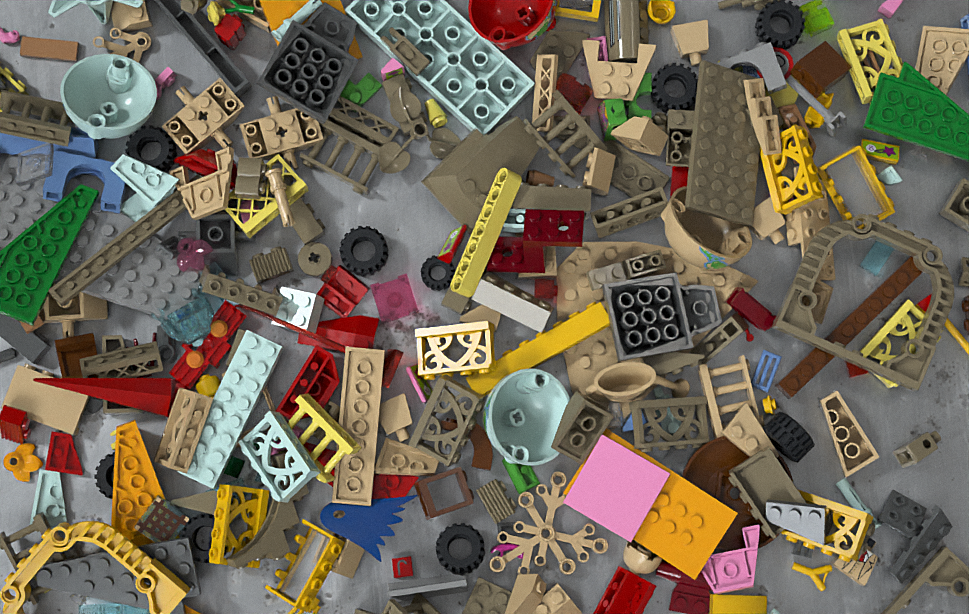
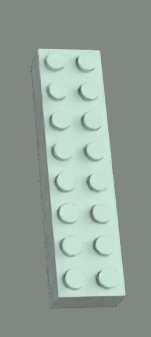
M246 330L213 398L188 472L186 474L178 471L179 473L212 489H216L284 349L282 346Z

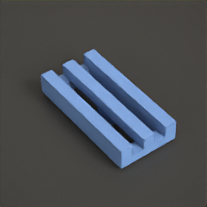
M766 350L762 351L751 380L752 387L763 390L766 393L769 392L782 358L781 356ZM766 355H767V356H769V357H768V360H767V363H766L765 368H764V370H763V373H762V376H761V378H760V381H759V383L757 384V383H756L757 377H758L759 372H760V370H761V367H762V364H763V362H764V359H765V357H766ZM775 358L776 361L772 368L766 387H764L762 385L765 380L766 374L768 372L772 359Z

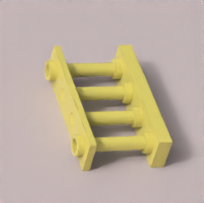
M309 394L299 395L295 400L299 404V409L288 421V425L293 429L305 413H308L313 418V422L299 438L302 445L306 443L318 427H321L326 432V436L312 453L306 448L305 450L320 470L316 478L324 483L332 482L335 477L330 473L331 470L345 454H355L361 449V446ZM333 440L339 445V450L324 467L317 458Z

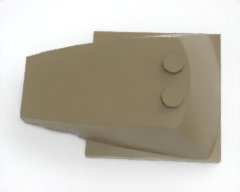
M518 116L500 125L489 135L485 134L483 136L478 129L474 128L421 181L461 226H467V232L470 236L498 171L502 168H507L522 176L540 148L536 142L538 138L535 135L532 137L524 129L526 125Z

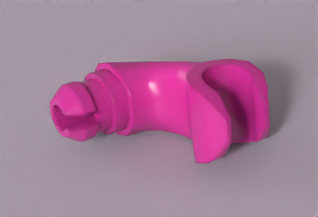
M506 542L493 546L490 553L498 550L500 553L497 556L502 557L504 552L512 551L520 545ZM524 552L517 557L523 559Z

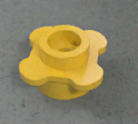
M768 395L767 398L763 399L765 413L774 415L775 410H777L775 398L772 399Z

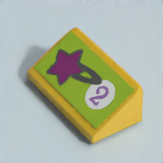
M862 139L860 147L866 150L867 159L893 165L898 163L900 146Z

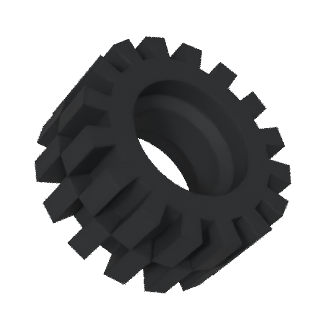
M433 255L422 264V281L431 290H445L451 284L455 268L452 262L448 264L439 260L438 256ZM433 267H443L446 272L445 277L441 280L433 279L430 274Z

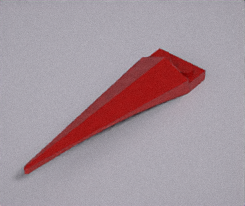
M171 378L33 379L34 382L99 398L168 418L178 389L189 390L177 379Z

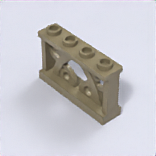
M447 374L440 376L408 445L418 448L448 467L454 463L457 464L462 455L460 451L469 440V431L477 423L475 418L485 406L483 402L485 396L453 380ZM448 387L455 389L460 394L455 397ZM464 396L469 397L472 401V407L468 410L465 408L467 402L459 404L460 398ZM444 401L446 405L448 403L450 405L444 409L441 407V402ZM453 408L458 428L442 433V425L435 415L436 413H446ZM432 423L437 426V434H435L436 429L432 430L430 428ZM424 440L435 441V448L424 443ZM440 441H443L442 446L445 450L447 449V444L451 445L452 450L450 454L441 452L439 447Z
M698 396L629 402V409L632 411L634 449H641V452L653 451L654 447H658V451L670 450V446H675L676 449H687V445H692V448H700L704 443L709 442L705 406L707 404V397ZM668 407H670L672 415L677 420L682 421V424L673 435L668 434L658 424L666 417ZM695 407L697 420L693 419ZM679 408L683 410V413L681 415H685V417H682L678 414ZM659 410L661 415L655 420L654 417H657L655 411ZM642 412L647 421L645 424L642 421ZM691 423L698 427V436L696 438L690 436L691 431L696 432L690 426ZM648 426L651 427V430L647 432V436L649 434L653 435V440L650 442L644 439V430ZM682 436L685 438V441H678ZM660 438H662L663 440L666 441V442H659V443H658V441H659Z

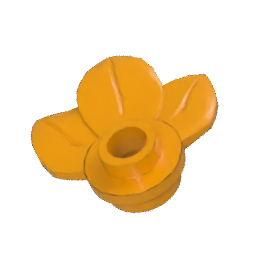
M32 443L19 445L15 452L8 453L3 460L4 467L8 471H12L14 477L22 482L30 481V472H34L43 466V462L37 456L32 455L35 449V445ZM11 458H15L17 460L16 465L10 464L9 461Z

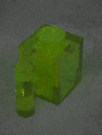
M812 0L799 6V11L803 13L809 12V15L805 16L804 31L809 33L810 37L827 31L834 25L827 7L820 10L817 9V6L822 5L821 0Z

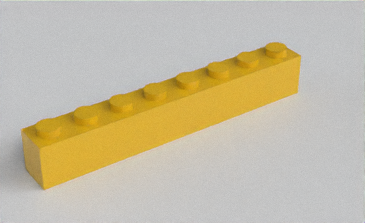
M595 301L586 306L587 310L571 314L569 316L570 319L564 323L562 320L552 325L553 329L548 332L546 330H543L542 333L539 332L532 341L525 340L521 342L516 350L512 351V349L505 351L502 353V358L495 360L496 370H490V374L472 372L471 376L466 377L469 386L473 391L486 396L490 394L495 385L505 376L518 370L534 369L609 327V317L601 302L596 303Z

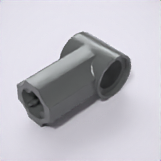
M161 324L157 326L160 357L164 363L172 364L178 357L175 342V325ZM166 350H171L172 352L169 358L163 357Z

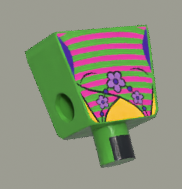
M621 98L604 100L597 107L603 141L617 140L611 135L612 130H614L612 128H617L627 121L624 102Z

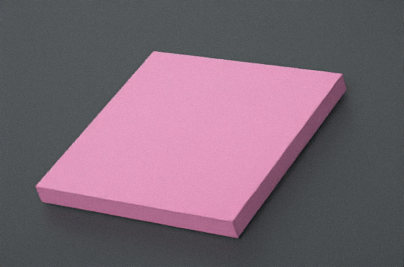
M601 435L563 503L632 542L668 480L670 473L608 437Z

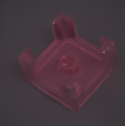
M407 273L382 284L378 282L370 285L382 324L419 313Z

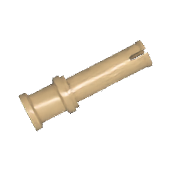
M281 168L271 169L265 173L271 185L270 192L275 195L283 227H288V223L290 227L295 224V220L285 192L287 185L283 182V172Z

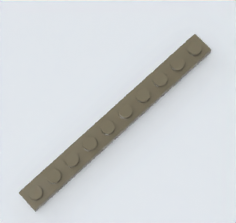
M197 174L190 180V182H193L202 177L199 174ZM177 190L49 289V294L61 306L69 302L185 211L187 208L182 200L181 192Z

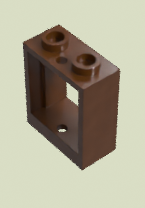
M461 466L414 483L426 520L474 503V494L468 488L466 483L468 478L466 472L461 469ZM455 474L465 501L436 511L427 484Z

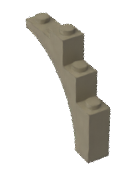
M287 449L270 456L272 467L286 468L284 460ZM293 457L290 458V462L292 463L295 462ZM300 472L298 474H294L295 480H297L303 473ZM287 476V485H284L283 480L280 481V485L284 490H286L290 486L289 476ZM306 484L290 498L288 503L278 502L272 497L268 515L261 529L244 548L226 559L229 566L241 569L248 566V562L253 560L259 561L264 558L277 561L284 558V554L290 552L284 531H289L294 528L295 524L300 523L293 502L300 501L304 495L309 494Z

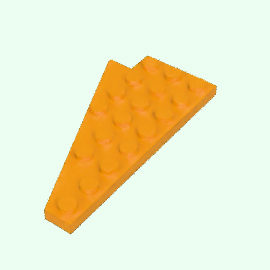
M136 420L116 426L111 526L119 530L137 546L160 542L159 539L146 530H143L141 533L135 529L138 522L144 523L156 506L153 503L157 497L165 501L164 507L167 509L169 507ZM161 509L158 510L159 514L163 512ZM168 514L165 515L166 519L170 517ZM154 516L152 519L156 521L158 518ZM161 521L159 524L163 526L165 522ZM149 523L147 527L151 528L152 524ZM168 526L166 529L170 531L172 527ZM156 527L154 531L158 533L159 529ZM177 529L169 540L180 538ZM163 532L161 536L165 538L167 534Z

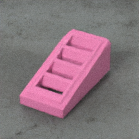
M886 0L879 7L878 12L887 18H891L903 0Z

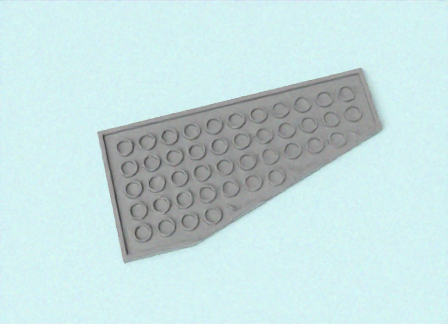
M8 154L0 171V251L59 203L43 199V186L49 168L48 165ZM72 178L67 185L64 198L81 183ZM98 196L55 284L135 222L122 212L119 214L101 210V197ZM153 235L81 292L176 323V316H172L174 315L173 312L177 314L180 312L179 309L186 306L188 308V303H192L191 306L194 304L201 286L199 280L202 270L180 254L172 260L168 259V254L163 256L161 254L162 250H155L162 241ZM183 316V319L180 320V322L184 326L186 323L187 316L185 318Z

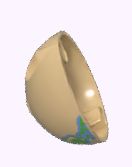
M687 186L678 188L661 213V218L665 222V235L674 252L687 263L704 269L725 268L741 260L750 251L752 246V237L748 226L685 209Z

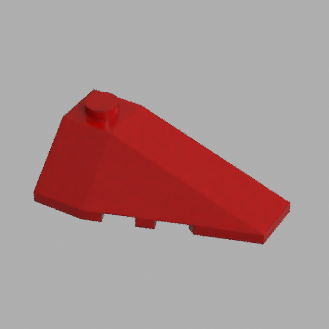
M358 315L319 321L315 336L299 332L297 343L310 346L318 345L321 348L344 352L346 346L374 349L379 318Z

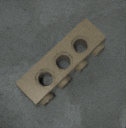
M659 187L593 211L590 215L600 239L660 217L662 211L667 206L668 200L663 187Z

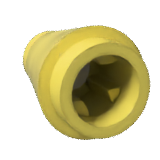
M434 99L427 100L424 105L430 124L434 128L445 125L448 121L446 113Z

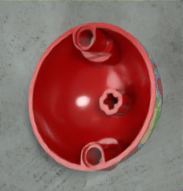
M469 0V19L473 28L480 36L495 44L499 49L507 50L510 47L522 46L539 38L551 25L557 11L558 0Z

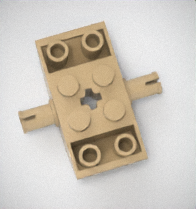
M219 78L196 98L192 96L185 86L180 88L185 95L178 89L175 94L186 106L162 125V128L181 150L188 154L205 147L214 138L223 149L228 147L224 141L231 147L234 142L224 133V130L236 120L245 106L224 81ZM207 116L208 119L204 121L202 117Z
M273 96L274 105L271 97H269L266 101L271 113L270 116L240 124L249 158L271 160L279 154L281 157L283 156L284 161L290 168L292 163L293 169L297 170L299 167L294 153L306 150L324 140L319 122L297 108L282 112L278 97ZM282 131L286 132V133H284L285 136H284V137H281V136L279 135L280 132H282Z
M80 292L67 305L61 306L49 294L39 314L44 324L62 323L63 338L74 336V323L76 321L108 319L107 300Z

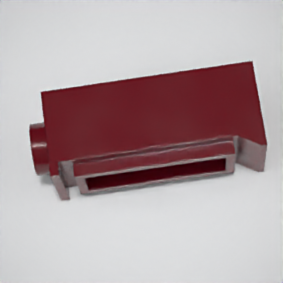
M736 287L725 301L758 330L764 332L769 330L776 318V315H772L767 308L748 292H745L744 288Z

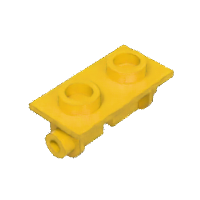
M824 92L816 100L828 110L832 105L834 93L825 94ZM810 106L804 117V122L809 126V129L820 128L824 123V118Z

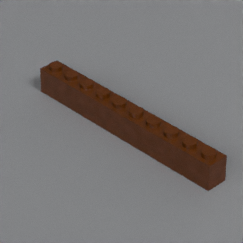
M910 256L835 327L824 340L833 344L839 342L845 346L850 343L923 273L915 266L913 257ZM815 347L775 386L787 399H790L835 356Z

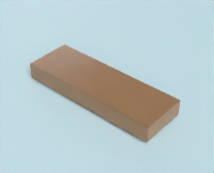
M22 36L20 56L77 62L79 42Z

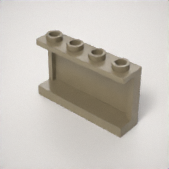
M766 446L729 470L731 476L728 479L734 488L736 486L739 487L741 490L740 497L745 504L749 502L753 508L750 512L756 520H761L763 523L761 528L766 536L771 535L774 539L777 534L785 530L778 525L766 521V501L768 499L806 503L769 446Z

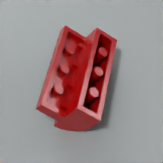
M618 566L593 614H643L656 585Z

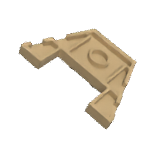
M582 40L595 99L621 98L623 101H634L657 46L639 44L636 64L598 61L600 41Z
M227 147L215 152L218 171L193 182H190L188 168L185 166L169 171L170 175L179 178L175 186L181 192L182 200L192 219L199 220L228 208L234 148Z

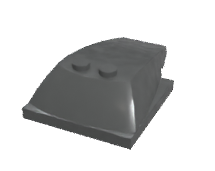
M325 2L311 15L304 25L293 20L260 76L257 85L324 124L359 61L348 53L354 38L357 22Z
M677 272L602 285L618 362L693 348L692 336L723 324L714 286H683L679 283Z

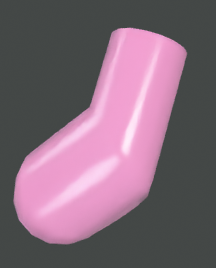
M0 27V41L2 43L8 44L19 41L20 35L18 31L5 32Z

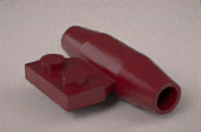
M662 560L656 569L655 576L677 583L672 590L668 609L686 614H708L710 607L709 590L712 589L703 574L700 572L696 580H694L667 561Z

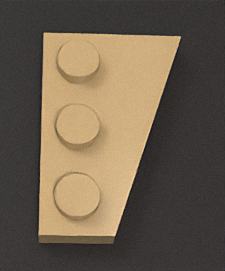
M744 403L721 434L749 457L769 446L777 458L779 456L778 452L748 404Z
M386 438L376 462L374 474L434 476L439 460L417 448Z

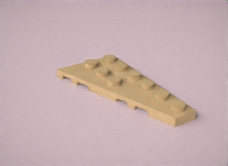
M923 26L915 69L946 96L969 56V29Z

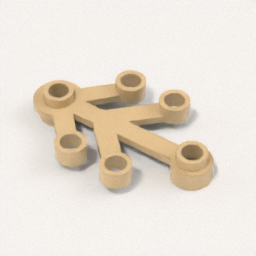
M112 28L110 36L113 39L121 38L132 43L122 46L106 41L100 36L93 39L95 47H103L114 51L110 54L127 57L129 52L135 50L133 60L138 63L140 62L142 52L151 46V38L148 34L139 32L131 35L122 32L118 28ZM113 30H118L119 36L114 37L112 35ZM98 38L102 40V44L100 46H97L95 44V41ZM140 38L145 39L144 45L138 44Z

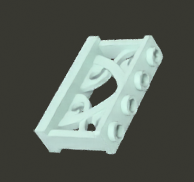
M269 411L264 415L265 418L243 439H240L238 443L242 447L241 451L250 459L251 466L260 474L261 481L270 489L273 499L278 502L288 503L290 498L308 481L320 473V470L281 413ZM269 426H271V428H270V430L268 431L267 435L263 434V432H264ZM258 437H262L265 441L264 443L257 442L260 446V449L257 450L254 446V441ZM278 437H279L280 440H281V443H280V444H276V443L274 442V440H275V441H278V440H277ZM272 447L279 449L287 448L288 451L284 460L285 469L271 466L270 455ZM291 457L295 460L294 463L290 462ZM303 472V474L297 480H295L294 474ZM287 476H289L290 486L286 490H284L280 485V481L283 480L284 485H287Z

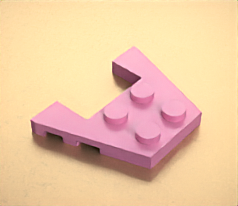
M759 525L742 528L746 548L713 554L701 570L715 595L754 587L760 535Z

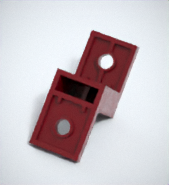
M526 209L523 237L499 236L488 260L487 272L545 273L547 246L582 247L584 211ZM561 226L568 227L565 231L559 230ZM505 252L513 253L509 257L503 255Z

